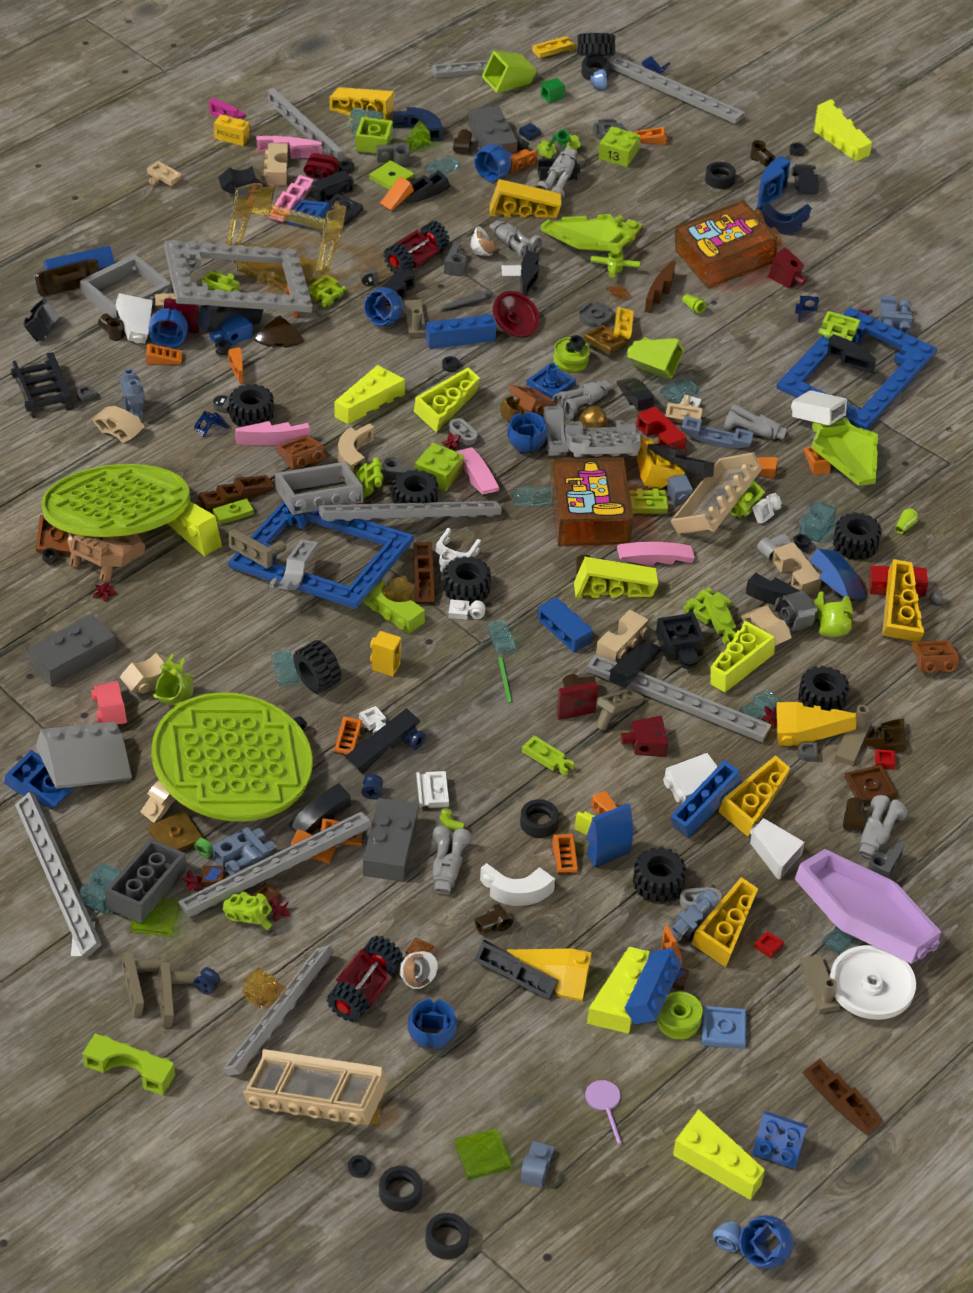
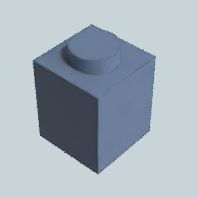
M686 475L669 477L667 492L673 504H684L693 491Z

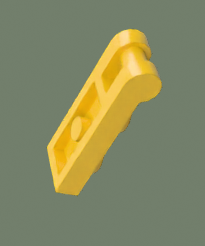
M567 36L532 46V51L539 59L564 51L573 52L576 49V45Z
M617 307L613 336H622L630 340L633 310Z

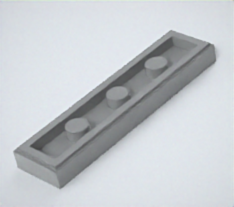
M489 60L432 65V70L435 78L483 74Z

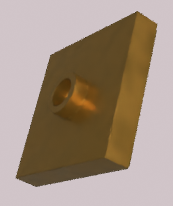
M604 325L583 334L582 337L585 342L609 355L627 346L629 340L625 339V337L613 336L614 331Z
M185 811L148 826V832L154 840L181 852L194 847L195 842L199 838H203Z

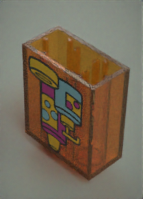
M745 200L675 226L676 253L707 289L771 265L775 254H777V247H780L782 244L778 230L776 228L770 229L765 224L762 213L758 209L753 210Z
M602 456L599 458L574 459L566 457L563 459H551L549 487L557 545L583 546L631 543L633 512L624 458Z

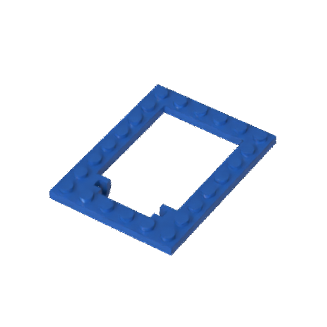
M849 307L842 315L860 320L855 336L848 334L853 337L852 342L857 345L860 344L864 333L901 350L900 354L896 353L894 362L900 365L899 368L861 409L847 404L844 417L848 418L851 425L868 430L937 353V348ZM822 335L777 383V389L795 398L809 390L827 394L804 383V381L828 357L827 350L830 339L824 338Z
M284 501L250 537L269 547L287 525L293 526L295 522H298V528L303 529L308 522H312L384 545L350 586L305 572L300 586L296 589L354 609L360 606L414 541L412 534L367 520L353 519L352 521H345L343 519H335V521H326L322 519L319 510L292 515ZM294 506L295 510L300 509V506ZM239 552L228 562L229 568L269 581L276 578L280 582L286 570V566L274 562L277 559V555L272 557L273 566L265 568Z

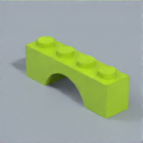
M382 579L363 601L373 611H377L386 620L391 621L407 634L412 633L425 623V609L412 600L394 602L384 596V581Z
M95 1033L82 1053L84 1066L101 1073H105L117 1066H128L136 1069L142 1075L143 1089L162 1096L175 1077L174 1063L169 1059L154 1056L145 1050H138L127 1043L114 1041L108 1036H101Z

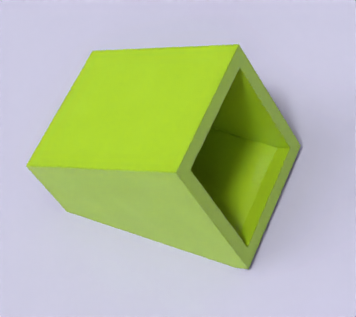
M493 50L481 77L496 93H501L531 84L537 70L522 54Z
M676 338L634 341L633 345L628 348L627 357L634 367L672 380L685 349L679 339Z

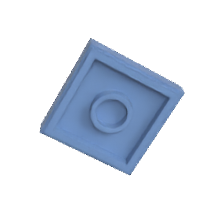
M703 1006L702 1046L745 1049L746 1009Z

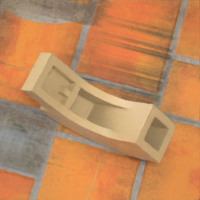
M370 423L356 431L352 427L347 429L339 439L338 462H345L353 474L365 464V457L357 450L374 440V427Z
M158 780L147 793L150 798L140 811L153 823L161 821L171 804L176 800Z

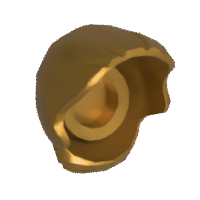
M512 395L507 398L505 397L500 405L501 415L508 422L516 414L521 413L524 416L526 413L524 408L518 405L520 400H515Z
M590 406L585 409L578 420L581 421L583 428L608 427L607 416L603 409L598 406Z

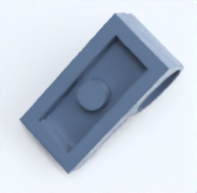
M532 1141L529 1153L524 1158L520 1183L542 1189L554 1152L553 1146Z

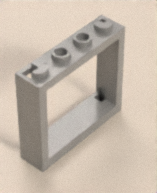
M136 254L80 280L81 294L103 313H108L113 318H119L116 305L98 291L108 285L138 272L152 283L155 288L137 297L153 300L152 306L156 305L155 294L172 293L171 283Z
M345 462L275 473L276 491L292 515L317 511L320 505L364 503L362 484ZM339 482L347 484L344 487L296 495L292 491ZM294 506H300V509L295 510Z

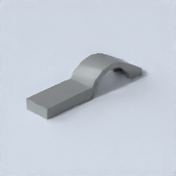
M300 540L287 558L283 579L278 582L276 578H273L270 582V588L296 590L303 580L306 566L319 549L318 542Z

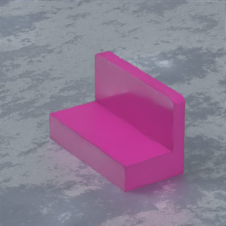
M215 98L209 100L210 114L216 117L220 115H227L236 119L245 117V112L238 110L236 107Z

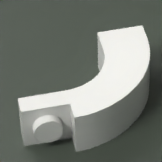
M487 863L481 867L480 881L484 886L490 888V897L500 903L512 906L532 905L544 900L554 892L555 878L540 867L531 875L522 879L505 877Z

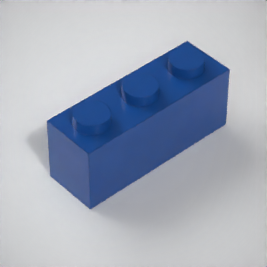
M555 597L539 606L538 620L573 653L591 644L593 630L576 613H573L564 602Z

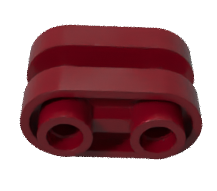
M312 153L303 171L308 177L323 179L335 174L340 163L334 156Z

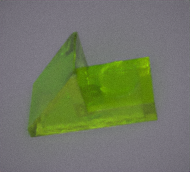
M420 120L406 137V143L409 145L410 152L419 144L430 146V133Z

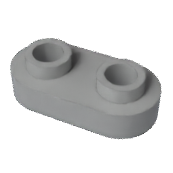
M455 418L449 422L450 433L453 435L459 434L462 444L469 446L477 442V432L465 420Z
M712 887L689 888L681 892L680 905L685 909L690 905L696 906L695 900L702 891L706 892L707 889L714 892L720 901L722 895L718 889Z

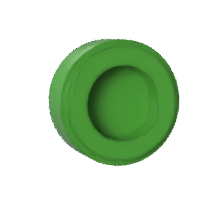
M199 838L195 842L194 847L200 855L206 858L212 856L213 846L204 838Z

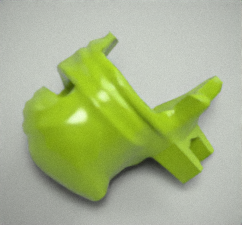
M819 592L817 599L812 601V603L817 606L818 612L815 614V619L820 621V635L838 638L848 634L852 629L851 619L853 618L850 597L845 596L840 602L826 603L824 592Z
M171 654L165 664L160 665L163 674L157 682L156 692L153 697L166 705L177 706L192 697L194 688L193 676L187 673L183 674L182 669L185 659L182 658L179 664H175L171 661L174 657Z

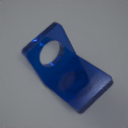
M650 56L641 64L646 69L662 74L671 63L668 62L663 67H660L655 59Z
M800 295L799 304L795 306L798 322H801L802 310L817 311L819 297ZM811 300L815 304L808 307L805 305V302Z
M204 411L194 425V428L200 436L204 437L213 424L228 428L229 425L220 414ZM205 420L206 427L201 430V423Z

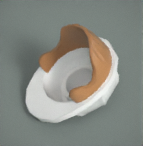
M480 226L475 228V233L470 243L473 252L480 256L492 255L498 247L494 245L493 240L490 241L483 228Z
M419 951L409 954L400 966V976L405 985L412 989H420L429 984L436 976L438 969L437 961L429 952Z

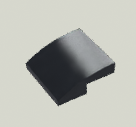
M336 193L330 201L325 200V202L329 203L330 209L324 217L337 220L341 225H346L363 210V205Z

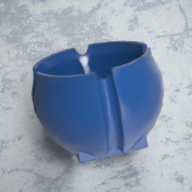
M488 144L479 150L476 154L477 157L474 159L478 174L481 177L485 176L486 181L493 182L504 178L508 174L511 167L512 154L499 144Z
M377 288L365 298V315L367 318H371L370 322L375 325L390 326L396 323L402 316L405 304L402 298L398 296V293L391 288ZM387 300L391 304V312L384 305Z
M161 308L150 319V337L158 346L163 347L166 345L167 348L178 347L187 336L188 324L181 311ZM161 321H172L178 325L163 324Z
M526 412L524 416L521 413L513 416L507 429L508 439L511 445L518 450L519 454L540 451L548 435L544 418L532 412Z
M429 998L418 1002L411 1010L408 1017V1032L418 1047L425 1049L433 1048L434 1050L444 1049V1046L448 1045L456 1034L457 1018L453 1008L447 1002L440 999L433 1002ZM422 1027L443 1029V1032L437 1034L425 1033L422 1031Z
M761 1215L748 1221L749 1225L742 1228L739 1238L742 1255L748 1258L749 1263L761 1269H775L783 1265L785 1259L791 1256L793 1246L795 1245L790 1228L786 1226L784 1221L771 1215ZM772 1233L780 1240L779 1246L773 1252L764 1243Z

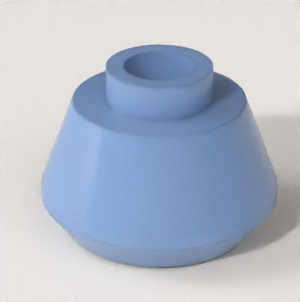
M600 69L591 76V85H594V88L600 90L607 88L605 70Z
M735 1222L723 1223L713 1232L714 1242L721 1249L728 1252L740 1250L739 1238L742 1231L741 1227Z

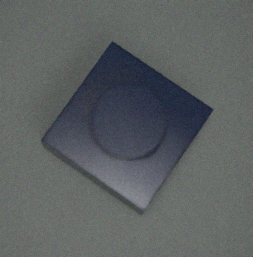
M529 123L519 128V134L530 141L540 136L541 130L532 123Z

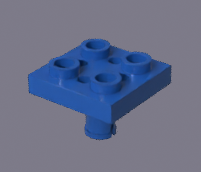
M549 363L542 370L527 379V386L536 389L551 399L554 394L566 392L576 385V379L559 370L558 365H555V363Z
M765 1111L752 1154L795 1169L808 1125Z

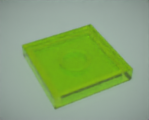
M162 898L142 923L132 920L130 933L172 937L180 907L178 901L180 900Z
M497 1128L454 1139V1146L467 1181L511 1169L510 1161Z

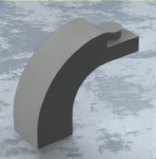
M562 406L544 407V420L548 429L546 439L548 456L566 455L568 443L565 440L564 409Z

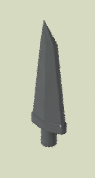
M491 290L477 291L444 305L439 311L487 300V297L492 296Z

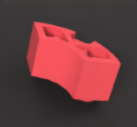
M116 680L94 684L91 696L92 701L97 702L98 711H96L98 723L116 722L117 725L127 723L119 682Z

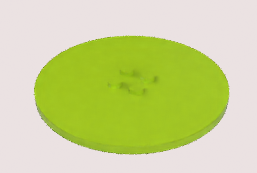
M142 464L99 466L76 472L53 484L42 498V513L45 519L54 527L77 535L92 537L132 535L158 528L180 516L190 503V488L187 482L176 473L156 466Z
M238 693L204 694L178 704L159 722L153 736L151 759L155 773L160 783L172 797L199 814L225 821L245 822L261 820L286 810L306 790L313 767V756L309 741L300 726L287 713L267 701Z

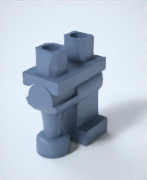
M881 295L879 305L880 321L908 334L911 331L913 321L912 312H909L911 310V302L906 299L900 300L898 302L899 311H896V296Z
M134 369L123 370V376H119L122 403L126 411L134 416H138L142 420L145 392Z
M246 827L242 832L214 844L213 859L219 866H224V869L231 876L241 871L240 869L252 866L275 854L276 845L272 841L262 843L265 840V834L260 828L251 831Z
M709 889L706 892L702 891L695 900L696 906L690 905L685 912L682 910L678 914L671 931L677 942L684 936L689 939L718 905L717 903L720 900L714 892Z

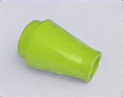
M685 294L682 298V302L695 314H701L705 311L707 304L703 298Z
M911 508L904 510L894 530L898 534H903L918 522V513Z

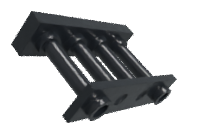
M53 352L46 353L47 361L45 363L20 369L16 360L12 361L13 368L10 369L12 378L16 379L25 400V409L27 412H30L32 418H36L35 408L57 403L64 404L66 410L74 409L72 394ZM43 370L50 371L49 374L23 379L22 376ZM47 381L55 382L54 385L29 391L27 386ZM52 392L59 393V396L34 402L31 398Z

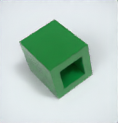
M558 78L541 83V96L548 103L564 98L566 87Z

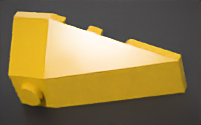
M641 437V448L638 451L637 460L640 477L645 486L649 488H663L668 485L669 477L685 474L681 466L673 464L670 460L648 449V444H656L654 441Z
M777 702L778 746H798L804 742H813L856 730V713L836 709L826 711L821 710L820 706L814 705L813 708L803 706V703Z
M576 949L507 950V952L558 979L553 990L555 995L561 998L583 1001L592 952Z

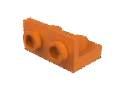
M525 149L512 154L509 173L513 174L537 164L538 151L533 150L529 152Z

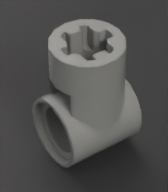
M782 533L772 539L769 537L763 538L758 543L757 549L769 561H772L774 548L791 542L789 537Z

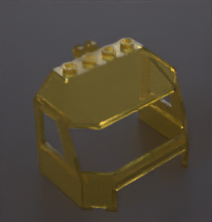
M252 183L236 188L227 245L232 244L236 218L243 217L236 243L233 246L243 245L246 247L259 246L261 248H268L241 243L251 214L271 216L323 230L320 233L322 238L318 260L299 256L306 284L330 270L343 229L346 206L340 205L339 207V202L336 201L334 210L326 212L325 218L272 205L275 185H269V188L262 187V184ZM332 240L326 263L323 264L326 242ZM231 260L237 271L243 272V275L249 277L253 275L258 276L257 281L260 283L267 281V285H273L274 283L278 285L287 284L282 264Z

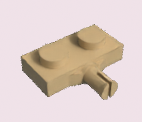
M159 161L147 168V173L153 176L149 179V183L152 185L162 181L172 186L182 180L181 173Z
M685 395L681 404L668 403L665 417L671 422L682 424L685 416L701 420L703 408L689 405L691 397L688 395L687 398V395Z

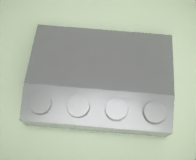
M116 722L40 730L36 748L56 789L131 781L132 775L123 736Z

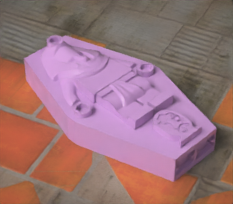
M826 849L800 863L795 880L841 931L911 964L918 959H923L928 952L935 951L938 948L941 935L939 928L903 889L891 879Z

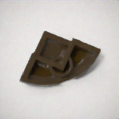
M278 316L255 337V341L268 347L283 345L286 348L302 343L303 338L286 319Z
M904 718L881 723L876 732L872 728L865 736V744L882 750L905 751Z

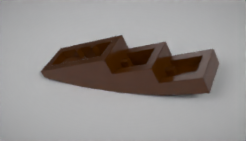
M671 261L655 278L646 298L645 312L651 313L653 304H660L662 295L670 294L676 261Z
M267 475L235 478L233 484L217 485L216 491L200 492L198 499L205 509H212L243 499L255 498L273 490L275 486Z
M413 542L416 604L434 603L432 542Z
M818 1059L802 1072L815 1089L840 1114L864 1134H869L883 1122L855 1087L851 1089L838 1073L833 1074L821 1059Z

